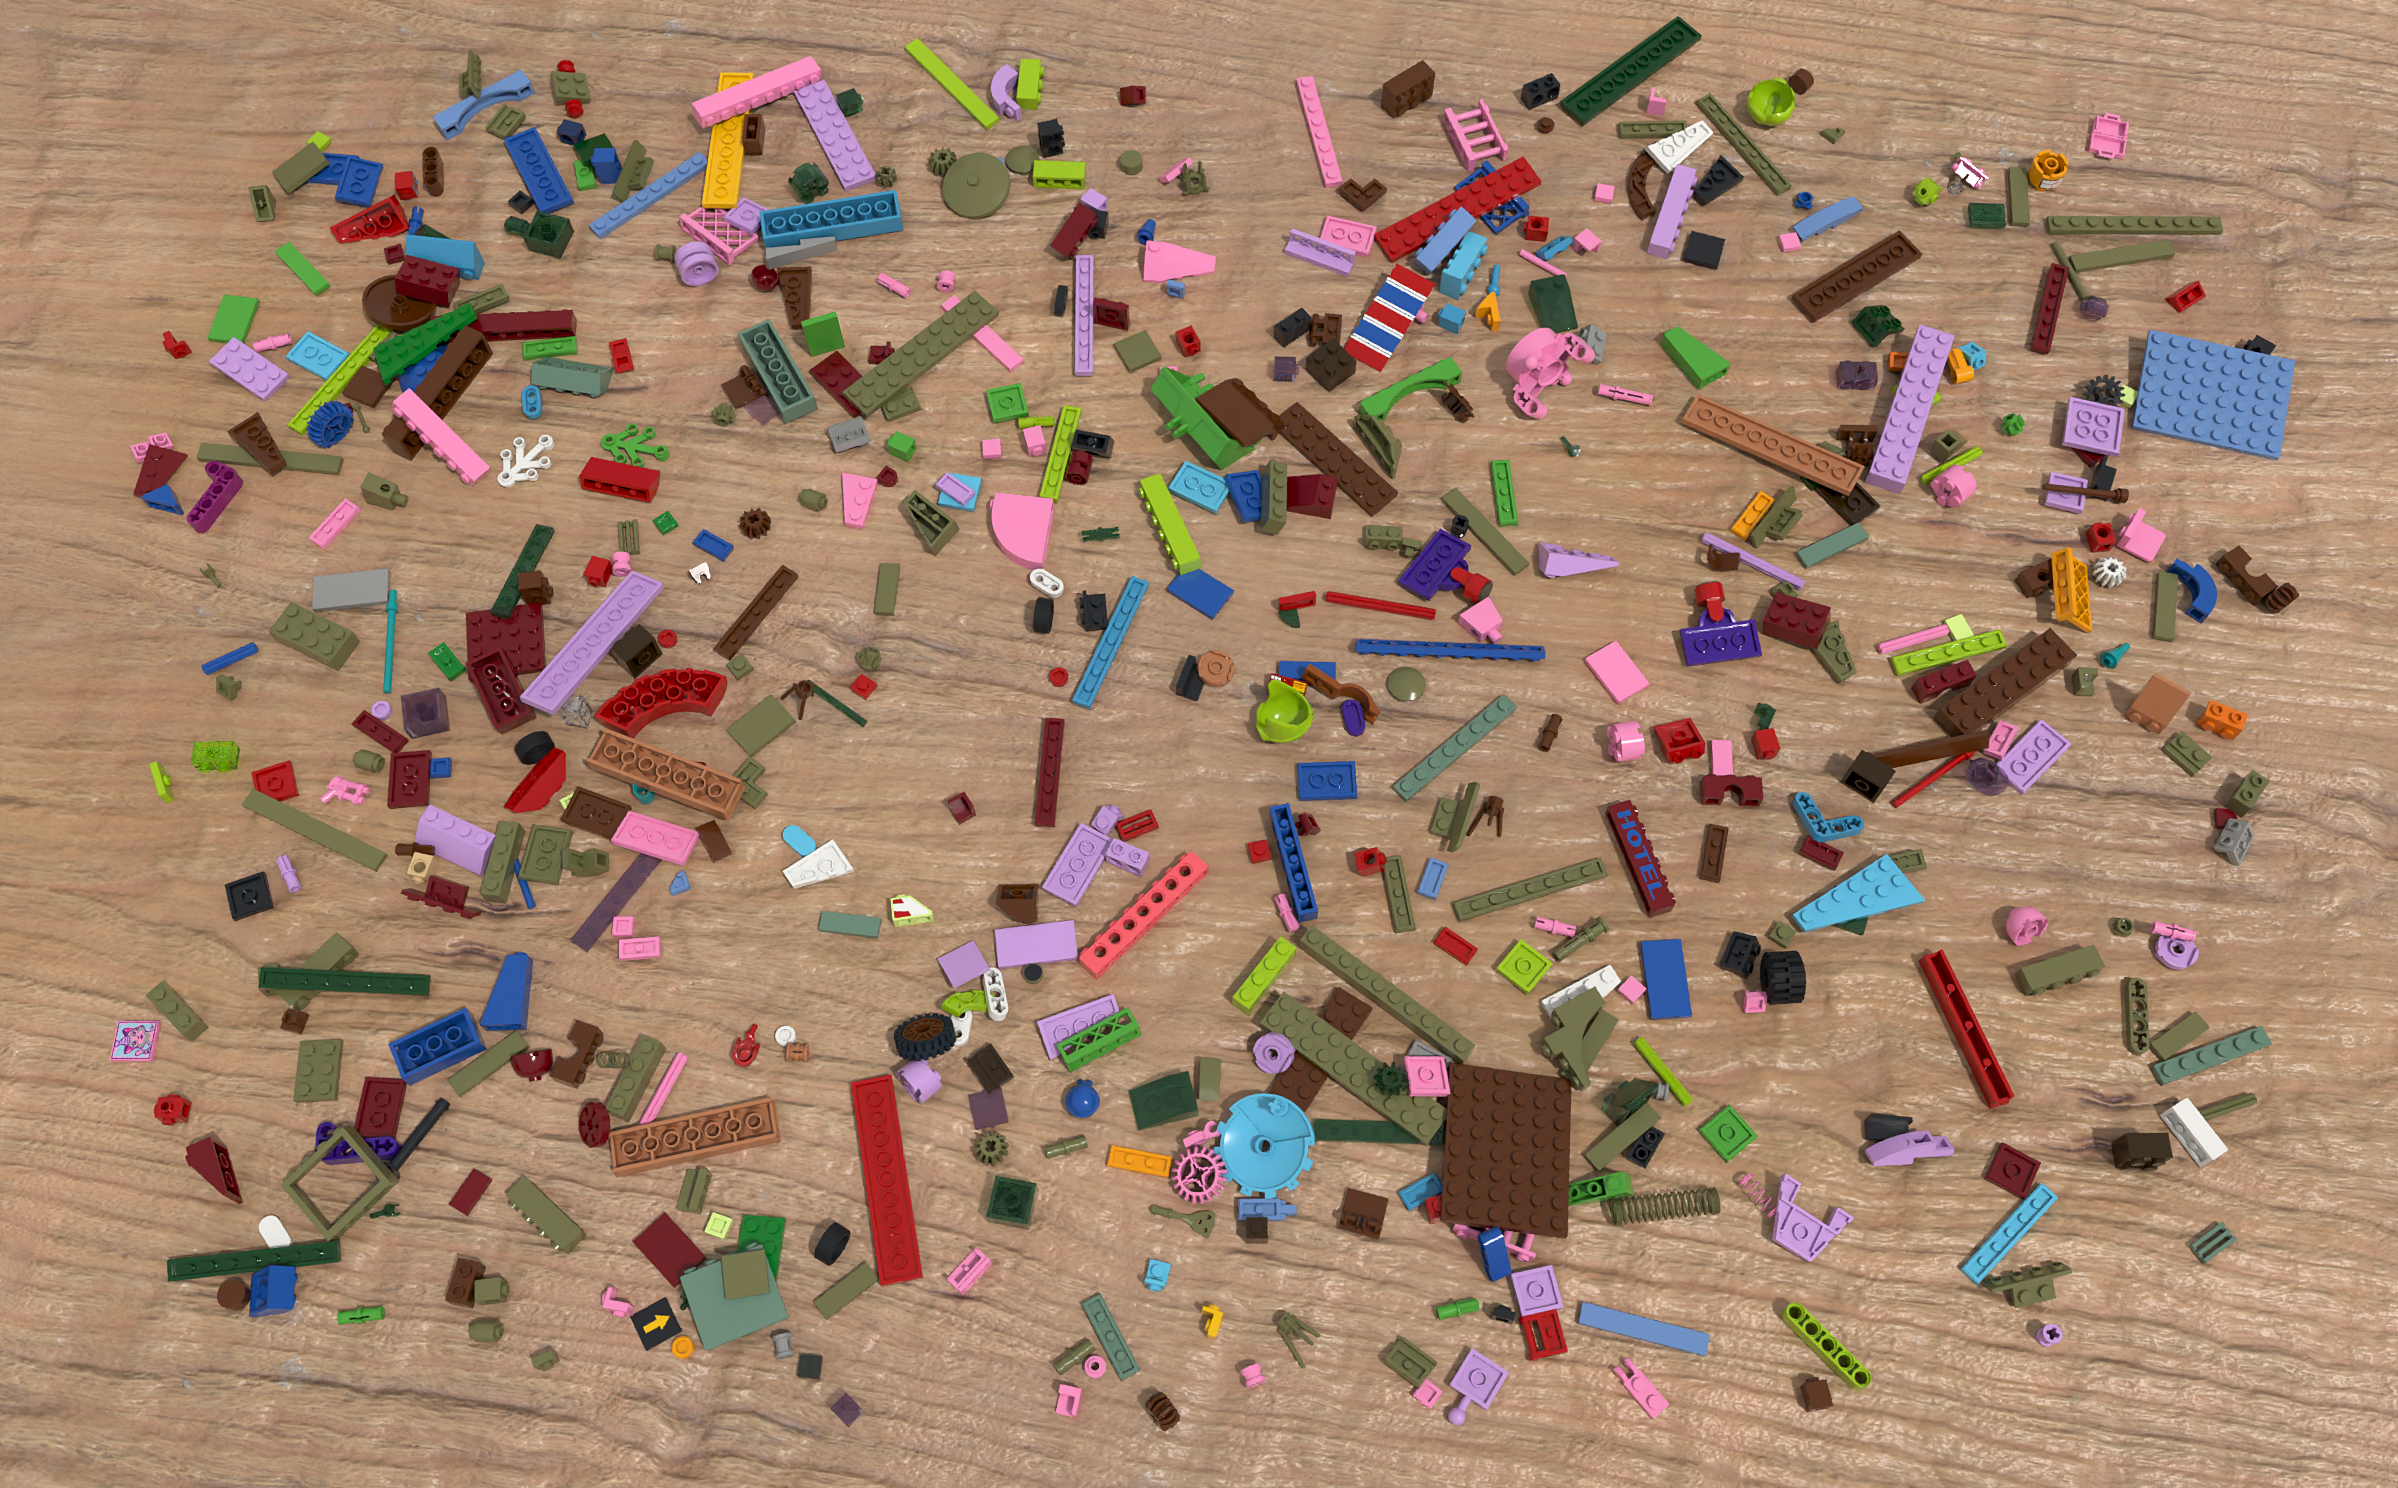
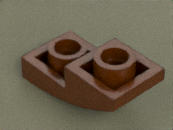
M715 820L696 828L713 863L732 855Z

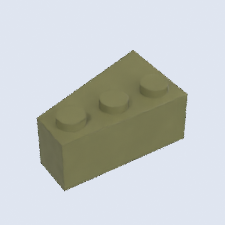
M916 490L903 502L935 556L960 530L955 520Z

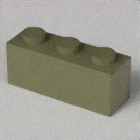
M163 981L146 994L147 998L173 1026L190 1041L193 1042L209 1028L182 998Z

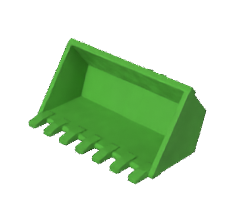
M1162 367L1161 373L1150 389L1174 416V419L1169 421L1165 428L1171 431L1181 425L1172 434L1175 439L1188 432L1221 470L1255 450L1254 446L1257 444L1242 447L1195 401L1197 397L1214 387L1211 383L1202 388L1198 385V383L1205 379L1202 373L1191 377L1168 367Z

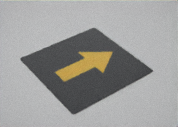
M666 1297L630 1316L646 1351L682 1332Z

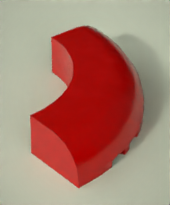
M686 668V670L666 669L651 676L648 674L636 679L628 687L621 688L618 694L612 699L609 698L601 706L594 717L609 730L633 739L649 723L668 714L695 712L711 717L724 697L728 683L727 677L716 672L693 670L692 668Z

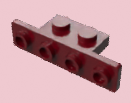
M435 875L430 876L426 893L412 888L403 889L401 892L409 900H421L427 906L442 907L445 912L461 913L463 918L473 919V917L481 915V911L464 906L469 886Z

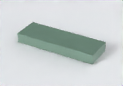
M822 911L819 931L878 939L882 920L877 917Z

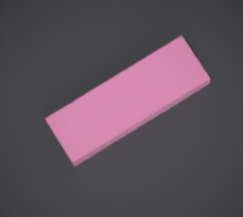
M345 498L308 539L325 550L361 509Z

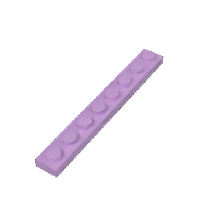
M1076 255L1075 376H1093V255Z

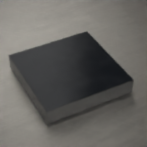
M1691 231L1683 262L1717 270L1725 239Z
M264 871L225 884L231 916L234 921L274 908L267 875Z

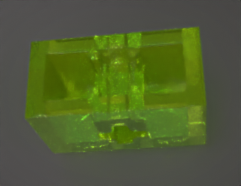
M233 741L194 742L191 764L200 772H210V770L228 772L229 770H237L240 748Z

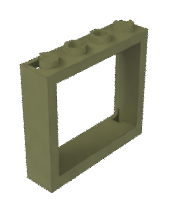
M340 1126L332 1132V1137L328 1141L319 1144L316 1148L317 1151L313 1155L306 1157L301 1162L302 1165L297 1170L290 1172L285 1177L286 1181L281 1184L283 1189L328 1242L338 1240L399 1182L353 1126ZM345 1139L380 1182L332 1226L299 1188L297 1183Z

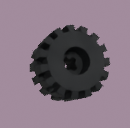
M1797 950L1765 952L1763 954L1760 964V982L1762 992L1765 991L1767 994V1003L1769 1005L1802 1003L1804 1000L1806 972L1803 960Z

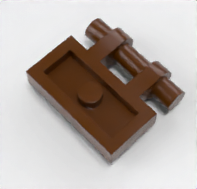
M1325 313V319H1319V314H1313L1310 326L1311 332L1309 333L1310 346H1317L1318 340L1322 341L1323 346L1331 339L1340 344L1342 314ZM1324 327L1323 332H1318V328Z

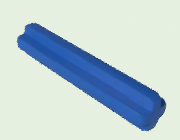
M254 642L249 643L201 666L202 670L208 675L257 653L258 648Z

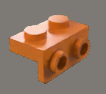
M2210 700L2206 710L2197 719L2196 725L2207 731L2220 734L2224 738L2234 740L2243 731L2248 715Z

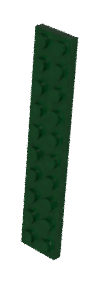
M1677 16L1560 102V106L1584 126L1700 41L1702 35Z

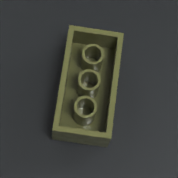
M290 602L269 630L277 642L336 671L341 669L360 643V640L353 631L293 602Z

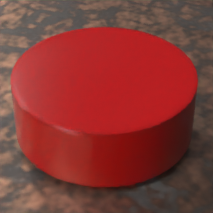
M663 630L658 635V642L663 648H672L677 643V635L672 630Z
M1057 667L1050 672L1049 678L1053 686L1063 687L1067 684L1069 677L1068 672L1064 668Z

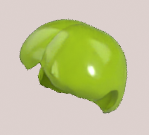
M1780 77L1758 82L1753 86L1747 99L1748 112L1752 119L1760 125H1781L1794 112V91L1788 86L1786 80Z

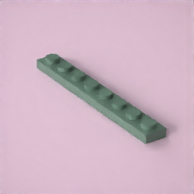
M1503 694L1393 786V790L1405 802L1410 800L1515 712L1517 706Z

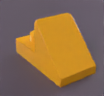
M1491 292L1477 307L1475 318L1487 317V324L1491 326V331H1499L1500 326L1495 292Z

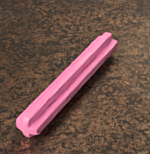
M1943 624L1879 643L1877 648L1880 654H1885L1948 635L1949 628Z
M679 1052L676 1054L639 1122L640 1125L653 1123L687 1061L688 1057Z

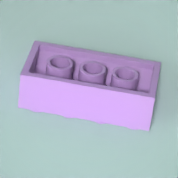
M429 804L418 821L415 842H418L420 845L435 846L436 856L482 876L487 869L496 835Z

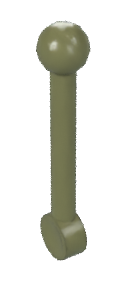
M355 403L352 407L360 418L363 432L368 433L370 428L366 425L360 412L361 407L358 403Z

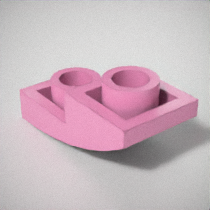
M167 432L148 436V442L131 445L130 451L136 463L144 462L149 444L166 449H172L173 444Z

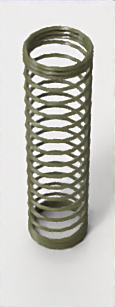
M1711 1187L1709 1189L1704 1188L1703 1191L1700 1189L1696 1192L1691 1190L1689 1193L1685 1190L1683 1194L1678 1191L1676 1195L1673 1192L1670 1195L1664 1193L1663 1197L1658 1193L1656 1197L1651 1194L1650 1197L1645 1195L1643 1199L1640 1196L1636 1199L1631 1197L1630 1200L1625 1197L1623 1201L1620 1198H1614L1610 1203L1611 1215L1614 1225L1621 1226L1623 1220L1625 1225H1627V1213L1624 1206L1626 1199L1629 1204L1630 1221L1634 1224V1214L1631 1206L1633 1198L1637 1221L1640 1224L1641 1215L1638 1206V1198H1640L1642 1201L1643 1218L1647 1223V1210L1644 1199L1647 1197L1649 1201V1215L1653 1222L1654 1211L1651 1203V1197L1653 1196L1655 1199L1656 1216L1660 1221L1661 1212L1657 1201L1658 1196H1660L1662 1199L1663 1216L1667 1220L1668 1214L1664 1197L1667 1195L1669 1199V1213L1673 1220L1674 1209L1671 1201V1195L1673 1194L1675 1196L1676 1214L1680 1219L1681 1209L1677 1198L1678 1193H1680L1682 1196L1683 1214L1687 1218L1688 1211L1684 1198L1686 1192L1689 1196L1690 1215L1694 1217V1206L1691 1198V1192L1695 1194L1696 1212L1700 1217L1701 1207L1697 1196L1698 1191H1700L1702 1194L1703 1213L1707 1216L1708 1209L1704 1196L1705 1190L1707 1191L1710 1213L1715 1215L1719 1214L1721 1210L1720 1197L1717 1189Z

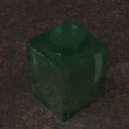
M855 88L836 95L838 106L845 118L863 111V98L860 93L857 94Z

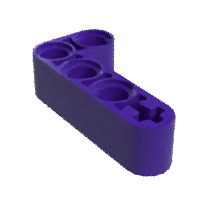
M323 1122L318 1126L315 1152L319 1144L328 1141L332 1137V1134L326 1137L328 1131L332 1129L334 1131L338 1128L331 1122ZM389 1136L364 1138L370 1147L373 1146V1151L382 1161L391 1160L402 1146L400 1142ZM342 1140L328 1157H324L321 1160L327 1165L364 1162L353 1148L352 1152L346 1156L347 1150L352 1148L346 1140Z

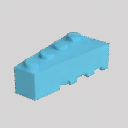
M1470 231L1467 232L1460 243L1459 250L1456 249L1453 259H1450L1447 264V269L1444 268L1442 272L1439 293L1459 300L1461 294H1465L1468 281L1471 282L1474 277V269L1479 268L1482 260L1480 258L1482 255L1485 256L1488 250L1486 237Z

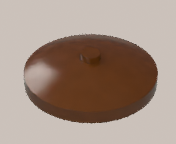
M396 275L378 278L371 282L364 290L362 304L366 316L375 324L387 329L411 330L430 321L431 316H434L437 304L397 294L395 285Z

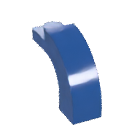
M2177 558L2167 570V573L2177 574L2178 580L2190 589L2192 603L2185 614L2202 623L2215 607L2217 601L2216 585L2210 574L2198 563L2192 568L2186 562Z

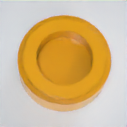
M686 1336L676 1338L672 1344V1352L679 1359L689 1358L695 1349L694 1342Z

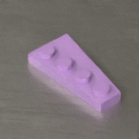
M1114 994L1037 1021L1050 1061L1060 1055L1057 1044L1120 1012ZM1069 1045V1046L1063 1048L1064 1051H1066L1067 1049H1069V1048L1072 1047L1073 1045Z

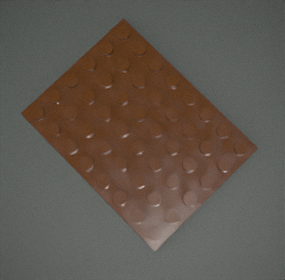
M1450 1063L1448 1068L1450 1094L1447 1096L1440 1222L1490 1229L1497 1226L1500 1230L1566 1239L1568 1236L1571 1080Z

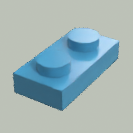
M1559 236L1534 253L1540 259L1549 260L1557 252L1566 250L1567 246L1573 243L1571 236Z

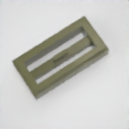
M634 519L633 522L629 520L625 521V523H622V521L618 522L620 552H627L630 555L640 554L637 519ZM630 527H633L635 550H632ZM624 528H626L627 551H625Z

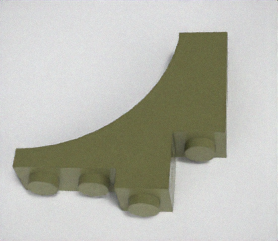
M1595 986L1552 1011L1551 1020L1554 1026L1560 1029L1546 1036L1541 1042L1544 1054L1547 1057L1549 1056L1551 1060L1560 1058V1065L1569 1072L1572 1084L1575 1088H1579L1581 1092L1591 1084L1582 1061L1581 1044L1584 1030L1590 1019L1602 1010L1606 1004Z

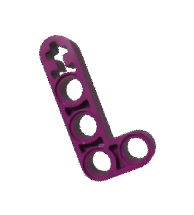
M210 461L206 464L205 471L213 482L187 515V522L197 533H205L211 528L243 485V480L235 469L218 461Z

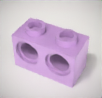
M1113 838L1105 854L1106 863L1141 878L1150 863L1149 852L1116 838Z

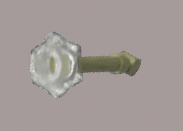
M1960 152L1954 154L1955 160L1962 157ZM1954 173V181L1947 185L1948 192L1952 195H1958L1964 191L1962 183L1958 182L1959 176Z

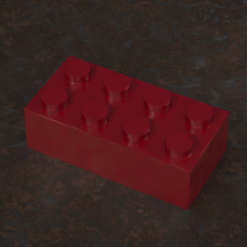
M501 646L465 663L497 731L504 734L537 718L533 707L521 702L520 696L525 690L507 652Z

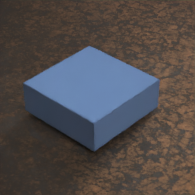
M1168 279L1166 284L1167 295L1184 298L1185 283Z

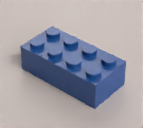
M467 1008L461 1009L388 1044L400 1076L409 1086L487 1050L474 1015Z

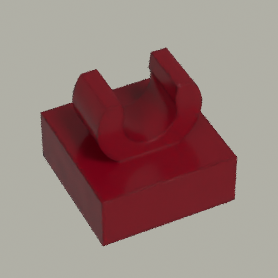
M1304 812L1298 816L1300 821L1295 823V827H1304L1303 831L1299 833L1300 836L1316 835L1321 831L1312 814Z

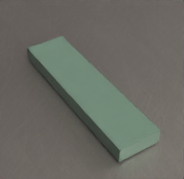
M1858 522L1798 551L1796 556L1805 569H1808L1868 540L1869 535Z
M1101 1293L1083 1302L1082 1306L1121 1381L1141 1371Z

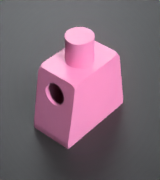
M1489 597L1460 614L1458 624L1477 641L1482 642L1489 637L1496 644L1503 638L1499 633L1503 623L1502 618Z

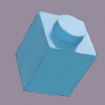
M1447 303L1445 308H1441L1438 313V326L1458 334L1465 322L1466 311Z

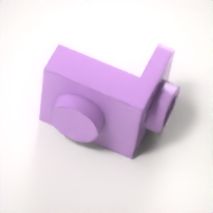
M1113 804L1104 805L1091 825L1102 834L1109 836L1118 820L1123 819L1124 815L1120 813L1121 809Z

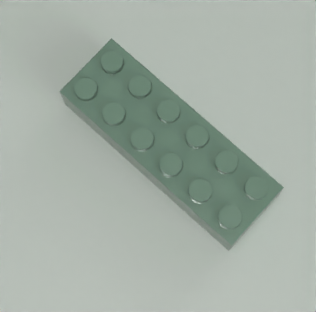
M770 319L737 333L741 346L767 389L785 424L818 409L813 393Z

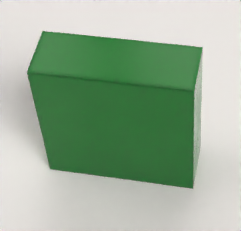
M669 511L652 520L663 536L679 526Z

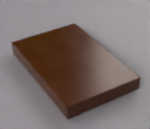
M577 786L560 820L565 824L611 840L627 812L631 811L632 807Z

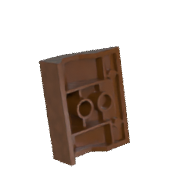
M1238 378L1225 380L1195 399L1242 447L1257 444L1265 435L1271 440H1275L1284 425L1280 417L1273 413L1266 403L1260 401L1255 393L1243 385L1244 383Z

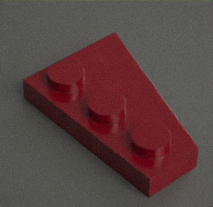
M149 444L133 493L134 496L142 498L144 494L166 485V482L175 474L181 463L186 460L188 454Z

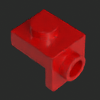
M170 331L163 333L165 339L162 341L163 345L175 359L192 353L191 348L185 341L177 343V340Z

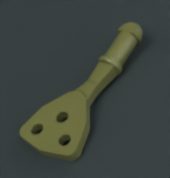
M1153 1205L1150 1208L1153 1215L1168 1217V1219H1179L1188 1223L1196 1233L1205 1238L1210 1236L1214 1228L1215 1213L1213 1211H1200L1187 1215L1173 1211V1209L1158 1207V1205Z

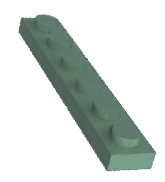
M2260 1026L2155 1064L2151 1069L2160 1086L2269 1047L2272 1043L2263 1027Z

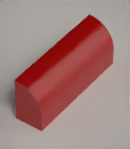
M594 457L589 459L579 475L582 489L649 503L655 497L660 482L659 470Z

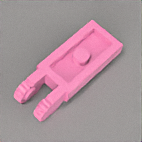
M1626 1357L1623 1363L1633 1376L1628 1379L1623 1370L1618 1366L1614 1367L1613 1371L1622 1381L1626 1390L1650 1418L1654 1419L1669 1403L1640 1370L1638 1371L1634 1363Z

